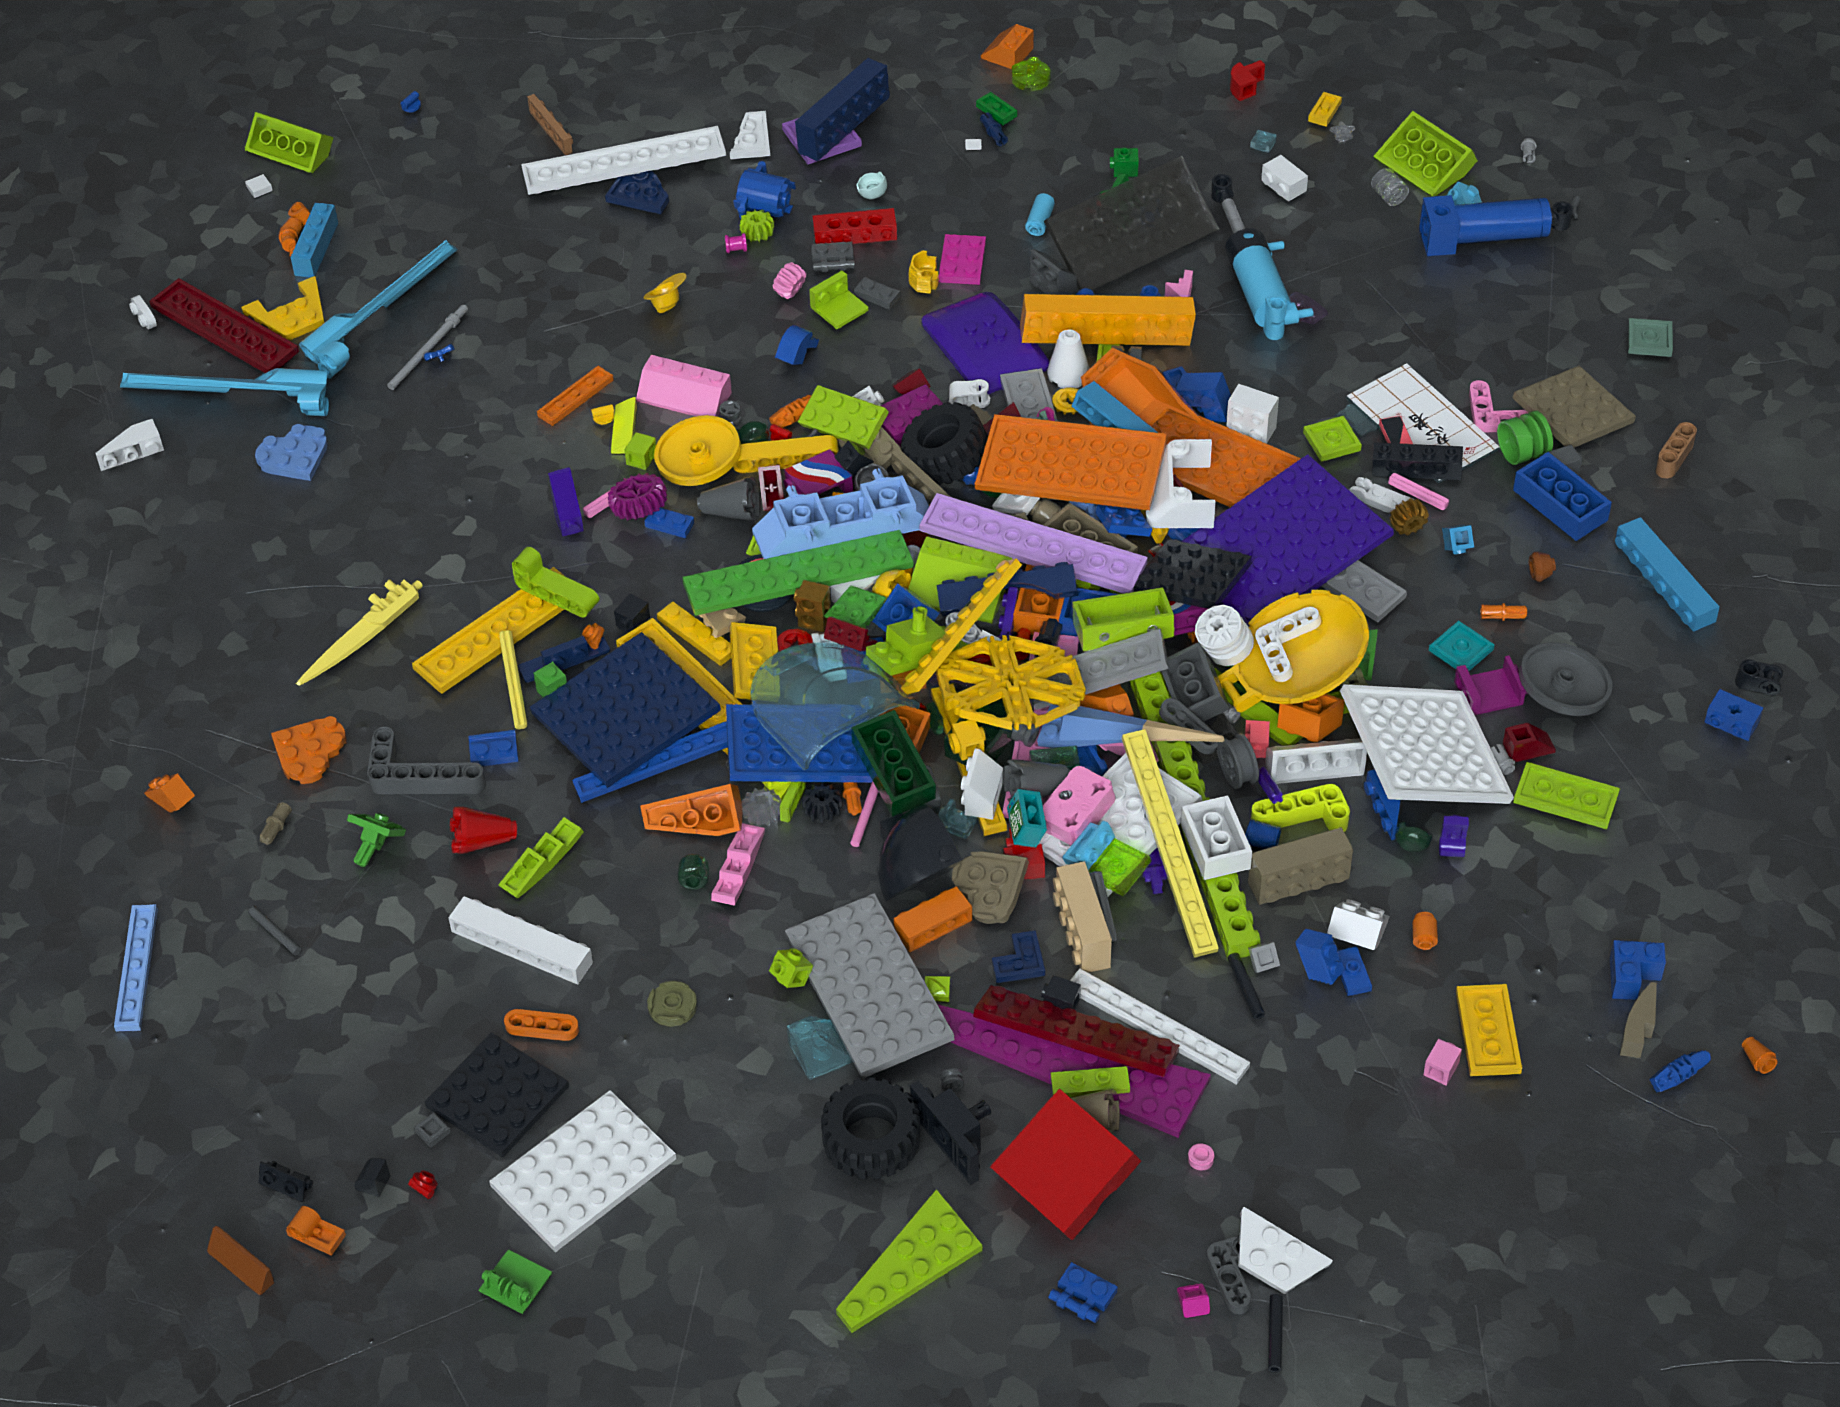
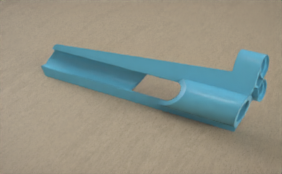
M445 240L358 312L341 313L332 316L299 343L305 356L315 364H318L319 370L328 371L327 378L333 377L345 367L350 358L349 348L343 344L344 337L380 307L384 306L387 308L458 249Z

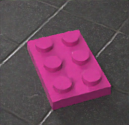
M945 234L939 282L980 285L986 236Z

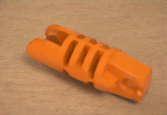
M811 395L801 399L798 398L779 409L769 418L771 425L775 424L784 428L797 422Z

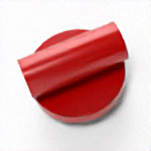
M775 424L771 425V441L792 439V432L788 429L781 428Z
M422 1170L413 1174L408 1185L427 1199H430L434 1195V1190L438 1183L432 1173Z

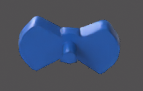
M451 343L436 352L424 354V359L427 362L439 357L440 362H443L445 360L442 355L454 351L455 348Z

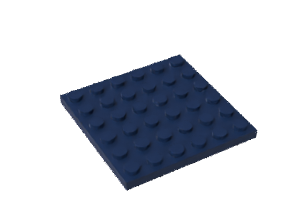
M642 632L529 707L531 713L607 788L721 711L720 704Z

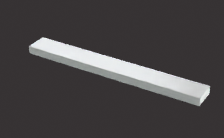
M1079 969L1070 980L1081 984V999L1139 1031H1145L1149 1035L1159 1038L1170 1039L1173 1043L1180 1045V1054L1236 1085L1250 1067L1248 1060L1082 969Z

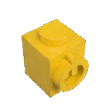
M973 720L952 724V733L948 734V738L954 754L959 753L963 761L968 759V757H973L975 748L984 752V740H986L982 726L978 727L976 721Z

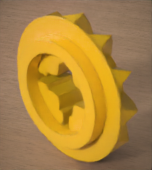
M1063 388L1053 395L1052 403L1053 407H1056L1057 412L1063 411L1064 415L1067 413L1075 414L1076 410L1072 407V404L1066 401L1068 398L1073 403L1079 389Z

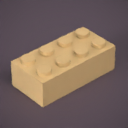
M1085 861L1056 867V877L1053 878L1055 889L1053 900L1055 906H1059L1061 910L1059 912L1061 925L1067 928L1065 932L1067 943L1069 946L1072 945L1074 949L1072 951L1074 964L1079 965L1080 969L1088 973L1111 968L1112 939Z

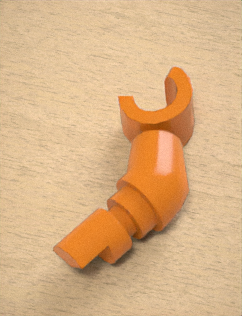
M296 202L288 211L290 218L279 231V241L282 244V248L289 252V256L292 255L298 241V236L310 215L309 210L301 202Z

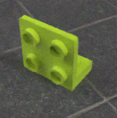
M843 271L809 289L811 309L835 329L841 328L869 311L868 306L848 290L847 274Z

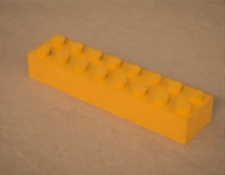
M1024 294L1020 321L1022 343H1056L1062 331L1071 329L1079 333L1082 344L1190 346L1196 316L1193 297Z

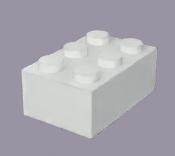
M1228 795L1182 806L1181 826L1204 880L1251 869L1252 850Z

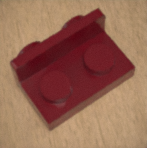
M828 617L824 639L858 651H866L867 646L878 643L877 640L871 639L870 635L867 634V628L835 617Z

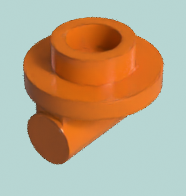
M597 623L589 624L583 630L582 636L585 637L587 644L592 649H597L605 630Z

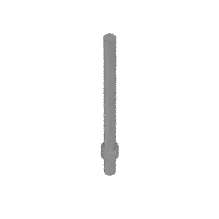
M462 304L445 319V323L387 384L389 389L394 390L424 358V354L429 353L451 328H455L460 323V318L468 311L466 305Z

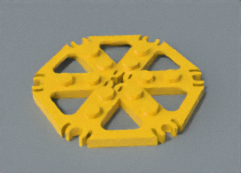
M1002 635L1001 641H997L994 639V636H990V642L985 637L952 651L936 670L944 706L947 705L948 710L955 708V715H959L960 718L1012 730V724H1014L1015 730H1019L1020 724H1025L1028 729H1031L1033 723L1035 728H1038L1077 710L1080 707V700H1084L1086 689L1076 659H1073L1072 655L1065 657V650L1060 649V647L1009 635V641H1007V636ZM1022 651L1038 655L1039 657L1018 665L1015 652ZM979 654H987L990 656L992 666L968 661L967 659ZM1057 673H1066L1070 678L1071 685L1047 680L1046 678ZM959 680L976 685L958 693H951L949 681ZM1002 698L1007 717L999 718L992 714L976 712V710ZM1029 699H1037L1054 705L1057 704L1059 707L1038 716L1033 712Z

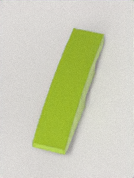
M563 817L551 834L546 832L533 849L528 847L500 882L499 886L518 899L540 881L564 857L584 833L582 828Z

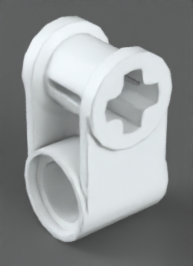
M981 379L954 381L949 385V402L951 404L957 402L967 406L974 404L979 408H985L991 401L990 396L987 394L989 385L985 380Z

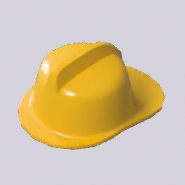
M678 273L672 275L656 288L646 293L644 299H650L659 313L672 309L679 301L678 286L685 281L686 274Z

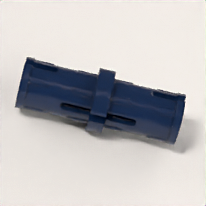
M986 112L988 118L985 114H982L980 122L985 126L987 134L990 137L992 136L998 146H1002L1000 141L1005 145L1008 142V137L1002 131L1000 123L994 120L991 113Z

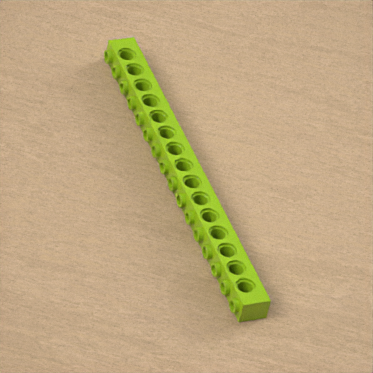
M1159 671L1129 681L1142 719L1168 724L1159 714L1163 701L1171 698L1169 690L1166 689L1163 674ZM1151 741L1159 759V768L1200 794L1202 801L1210 800L1209 797H1205L1203 779L1198 777L1197 762L1192 761L1190 743H1186V741ZM1180 823L1226 957L1228 958L1232 953H1239L1241 958L1250 956L1248 948L1260 944V935L1258 930L1253 929L1251 911L1246 910V897L1244 892L1239 890L1237 872L1204 880Z

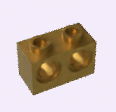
M803 580L800 588H797L794 593V601L797 604L795 616L798 617V626L824 632L828 619L824 615L831 608L830 586Z

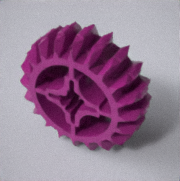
M639 473L636 476L631 475L629 478H623V481L617 482L616 486L611 487V491L608 493V504L614 515L620 519L626 518L628 521L632 518L635 520L641 517L645 518V516L659 511V508L665 505L667 489L661 478L656 477L655 474L649 475L645 473L641 475Z

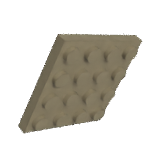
M1580 366L1517 390L1513 395V399L1528 413L1537 410L1541 412L1549 423L1552 435L1565 447L1572 445L1575 448L1634 423L1636 418L1629 409Z

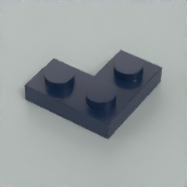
M1036 930L1011 934L1015 954L992 958L996 984L1045 976V967Z

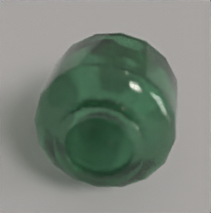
M696 854L683 857L678 865L677 878L680 885L688 890L703 888L709 879L708 861Z

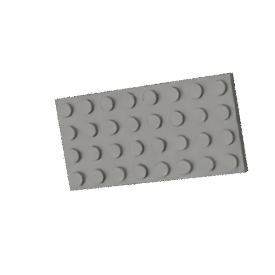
M875 893L785 930L786 937L792 948L801 951L803 956L813 965L808 978L862 1079L955 1040L954 1033Z

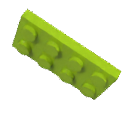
M817 385L798 423L803 427L812 430L817 429L820 433L832 435L837 439L846 442L850 441L860 447L869 449L889 411L884 407Z
M1526 762L1513 803L1608 829L1620 788Z

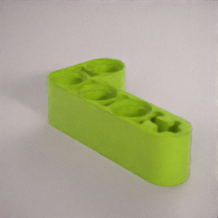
M526 547L512 562L514 581L520 589L579 617H586L600 601L598 594L593 589L543 567L541 555L532 547Z

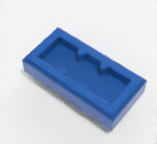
M1352 947L1337 950L1344 967L1340 977L1347 996L1372 991V984L1358 948Z

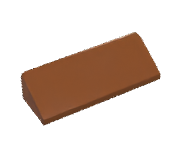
M219 1226L213 1228L207 1248L208 1253L254 1292L262 1295L274 1284L270 1268Z

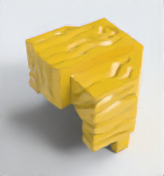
M924 250L914 254L909 267V284L916 292L931 294V290H936L939 282L938 271H936L937 257L927 256V251Z

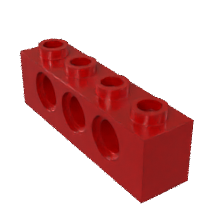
M894 208L812 215L815 244L837 242L858 244L897 240Z

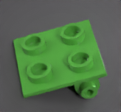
M850 585L824 617H835L866 628V625H870L883 606L886 597Z
M508 1249L494 1269L483 1272L481 1279L484 1280V1283L478 1291L523 1314L552 1275V1271Z

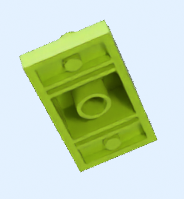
M921 606L914 607L913 618L887 625L886 642H878L875 645L867 646L866 656L890 676L917 669L919 660L931 652L932 644L945 635L944 630L946 627L939 626L927 616V608ZM960 640L952 651L962 648L967 644Z

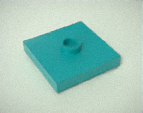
M1458 620L1429 645L1428 651L1455 669L1457 666L1466 665L1469 672L1494 650L1495 644Z

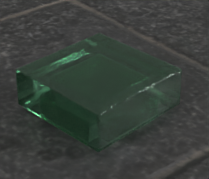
M934 702L926 704V712L931 713L930 727L935 735L942 734L943 717Z

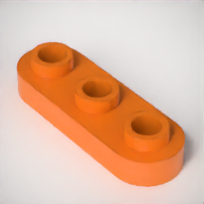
M514 1009L509 1011L504 1017L506 1031L515 1036L569 1041L574 1039L579 1033L577 1019L569 1014Z

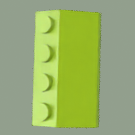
M255 112L245 151L314 173L329 156L334 137Z

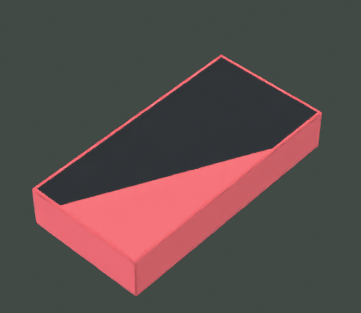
M1401 416L1380 419L1379 426L1387 443L1413 444Z

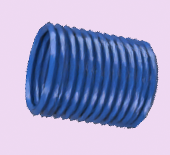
M1251 819L1245 836L1249 845L1268 849L1278 846L1281 827Z

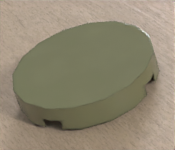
M667 981L659 984L660 987L650 992L647 999L648 1012L651 1018L658 1024L668 1027L680 1026L688 1022L695 1015L697 1009L696 994L686 983Z

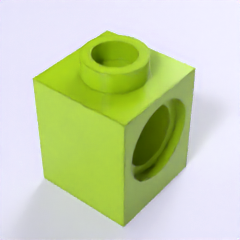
M635 432L624 449L626 465L647 470L654 459L656 438Z

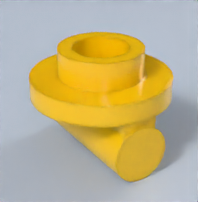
M612 404L591 409L593 420L597 424H608L614 419Z

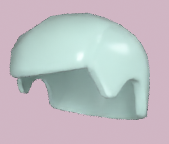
M872 172L864 174L859 178L856 186L862 197L873 200L884 195L887 189V181L882 172Z

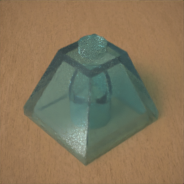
M809 1016L787 1025L788 1043L809 1080L853 1062L831 1020Z

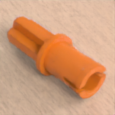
M1502 603V605L1481 604V619H1502V621H1505V619H1525L1527 617L1526 606H1505V603Z
M843 782V798L846 799L848 812L852 816H856L862 811L860 801L861 790L858 788L857 782Z

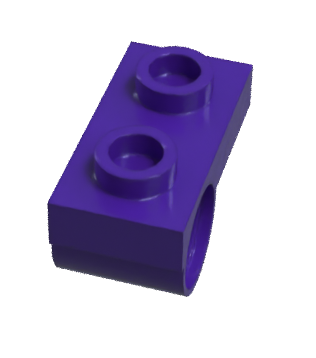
M1459 815L1444 816L1439 838V856L1465 857L1469 817H1461Z

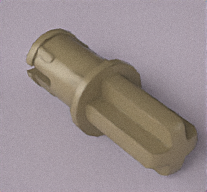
M284 802L278 803L272 816L266 819V826L260 834L259 840L261 843L271 844L277 833L283 830L284 822L292 811L288 804Z

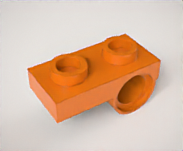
M301 1206L286 1227L289 1237L331 1256L346 1236L344 1229L322 1220L316 1211L307 1206Z

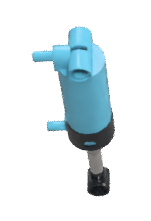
M1226 174L1215 175L1212 179L1211 198L1215 202L1222 204L1234 233L1225 245L1227 257L1232 269L1236 273L1255 322L1263 327L1267 338L1279 340L1284 336L1285 325L1296 324L1300 318L1313 316V309L1297 310L1295 303H1291L1271 252L1284 249V242L1268 243L1260 230L1245 228L1233 201L1232 178Z

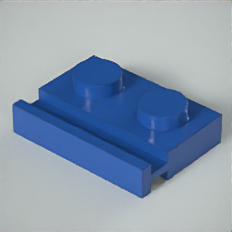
M515 730L468 736L471 762L478 763L481 766L519 762Z

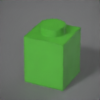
M554 662L534 672L536 690L542 697L551 694L567 683L566 675Z

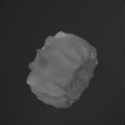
M765 786L759 791L754 788L753 793L746 792L745 799H742L741 803L744 819H748L750 825L757 823L758 827L761 824H766L769 827L770 821L777 822L780 815L781 798L779 795H776L774 789L767 792Z

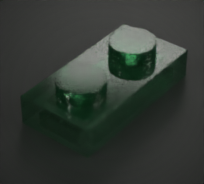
M1077 745L1029 750L1030 761L1063 764L1070 770L1080 766Z

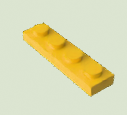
M671 602L657 613L658 621L718 665L722 666L731 659V643L721 636L715 638L712 635V629L675 602Z

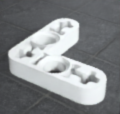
M1303 608L1266 624L1256 631V640L1275 681L1285 682L1292 677L1293 669L1282 643L1319 627L1321 617L1316 608ZM1286 625H1294L1290 631H1283ZM1266 635H1269L1271 640L1268 644L1264 638ZM1273 650L1280 651L1275 657L1268 656ZM1280 663L1284 669L1283 672H1279L1277 665H1279Z

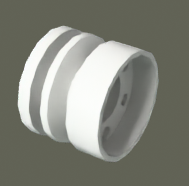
M1226 605L1213 606L1199 617L1195 625V635L1198 642L1216 664L1222 666L1236 665L1242 662L1253 648V634L1233 607Z

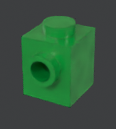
M1114 148V157H1110V169L1114 170V177H1118L1119 174H1127L1128 177H1138V148Z

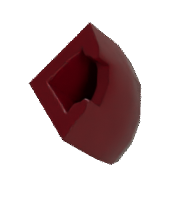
M921 369L910 371L892 384L893 389L902 395L925 384L929 388L931 386Z

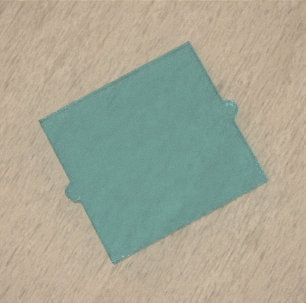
M1355 403L1346 405L1345 409L1335 414V417L1344 416L1352 430L1360 437L1365 436L1371 431H1376L1377 427H1379Z

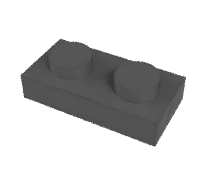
M864 277L854 289V295L890 310L899 300L900 291Z

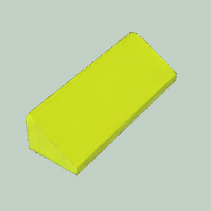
M636 397L615 405L611 454H625L624 449L635 434Z

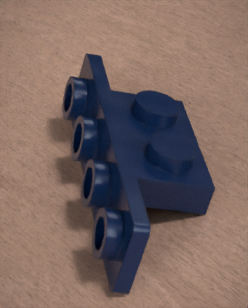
M581 636L541 651L540 657L518 664V670L525 683H529L535 680L534 672L551 662H554L560 670H564L610 652V647L604 636H602L598 648L592 649L587 644L585 637Z

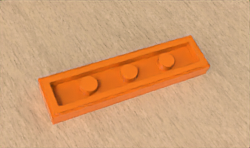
M600 366L595 367L537 411V416L549 425L554 426L614 381L613 375Z

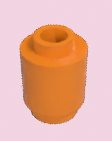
M1430 912L1417 913L1412 921L1413 944L1422 950H1429L1438 943L1437 920Z

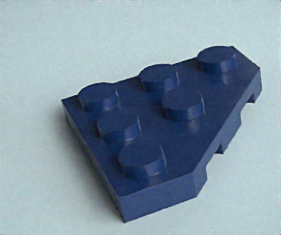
M652 170L617 177L605 195L606 202L657 214H662L669 203L667 192L664 191L660 180Z

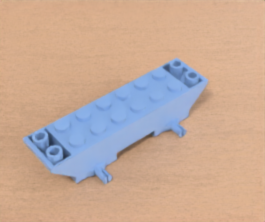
M878 468V470L874 469L872 471L875 480L860 484V491L819 499L817 493L798 494L795 486L792 485V489L788 486L786 491L789 497L773 501L774 508L752 528V532L763 559L896 530H900L902 534L918 531L929 505L924 494L907 485L903 475L884 477L881 469Z

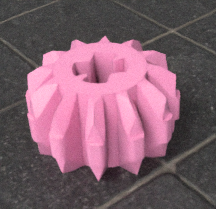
M793 262L785 264L784 268H781L774 279L773 289L781 297L786 299L792 298L802 288L807 273H805L802 267Z

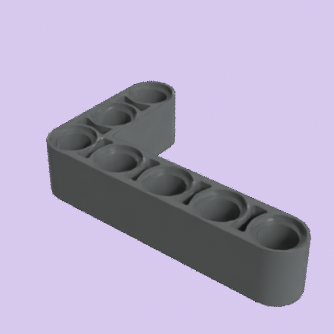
M384 726L376 729L373 733L367 774L371 790L376 794H476L482 792L486 787L483 767L478 763H395L397 745L393 730Z

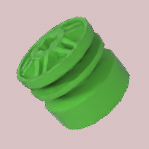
M1538 410L1522 414L1519 418L1513 417L1501 421L1498 425L1497 437L1500 449L1506 460L1512 465L1527 462L1531 458H1539L1553 449L1551 428L1547 419Z

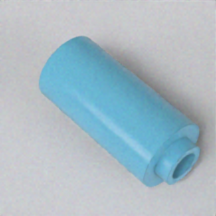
M1043 193L1036 196L1025 225L1029 234L1034 236L1044 234L1055 205V201L1050 195Z

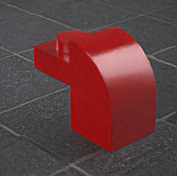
M1259 60L1246 66L1239 62L1232 67L1230 91L1238 101L1256 95L1257 82L1264 80V62Z
M1009 828V838H1005L1006 848H1003V854L1026 857L1028 859L1029 865L1024 879L1045 878V859L1042 844H1038L1036 848L1014 845L1011 828Z

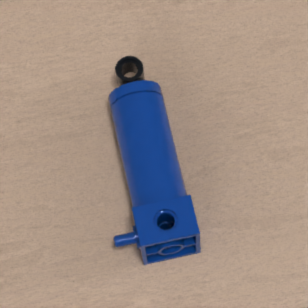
M1452 195L1423 197L1419 231L1427 256L1456 254L1457 244L1548 237L1551 227L1558 231L1567 230L1571 225L1573 207L1567 202L1560 201L1550 208L1547 198L1455 205Z

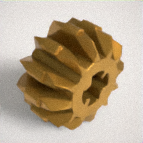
M1409 498L1406 502L1402 500L1400 505H1395V509L1390 512L1391 516L1389 519L1393 528L1400 535L1406 534L1408 536L1411 532L1416 533L1418 529H1423V525L1428 522L1429 514L1419 499L1413 500Z

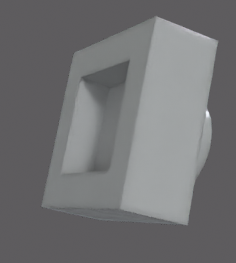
M1273 941L1248 948L1254 972L1258 973L1280 966Z

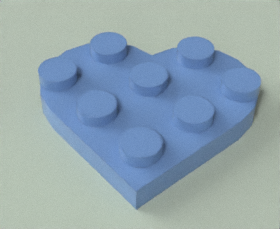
M296 424L292 426L291 431L285 437L266 436L263 439V443L256 449V462L263 472L311 481L327 450L328 443L325 431L320 427Z

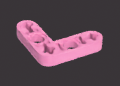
M1481 380L1470 384L1469 399L1473 423L1483 432H1497L1500 420L1513 417L1519 418L1522 414H1528L1526 410L1493 411L1489 385ZM1478 390L1482 393L1481 396H1478ZM1478 404H1484V405H1486L1487 407H1486V408H1478L1476 405H1478Z

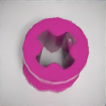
M742 233L741 236L733 237L725 235L726 253L737 250L747 252L745 233Z

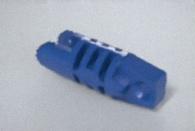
M1706 1050L1693 1051L1688 1055L1683 1054L1661 1068L1650 1078V1082L1656 1092L1676 1087L1697 1074V1070L1707 1065L1711 1060V1054Z

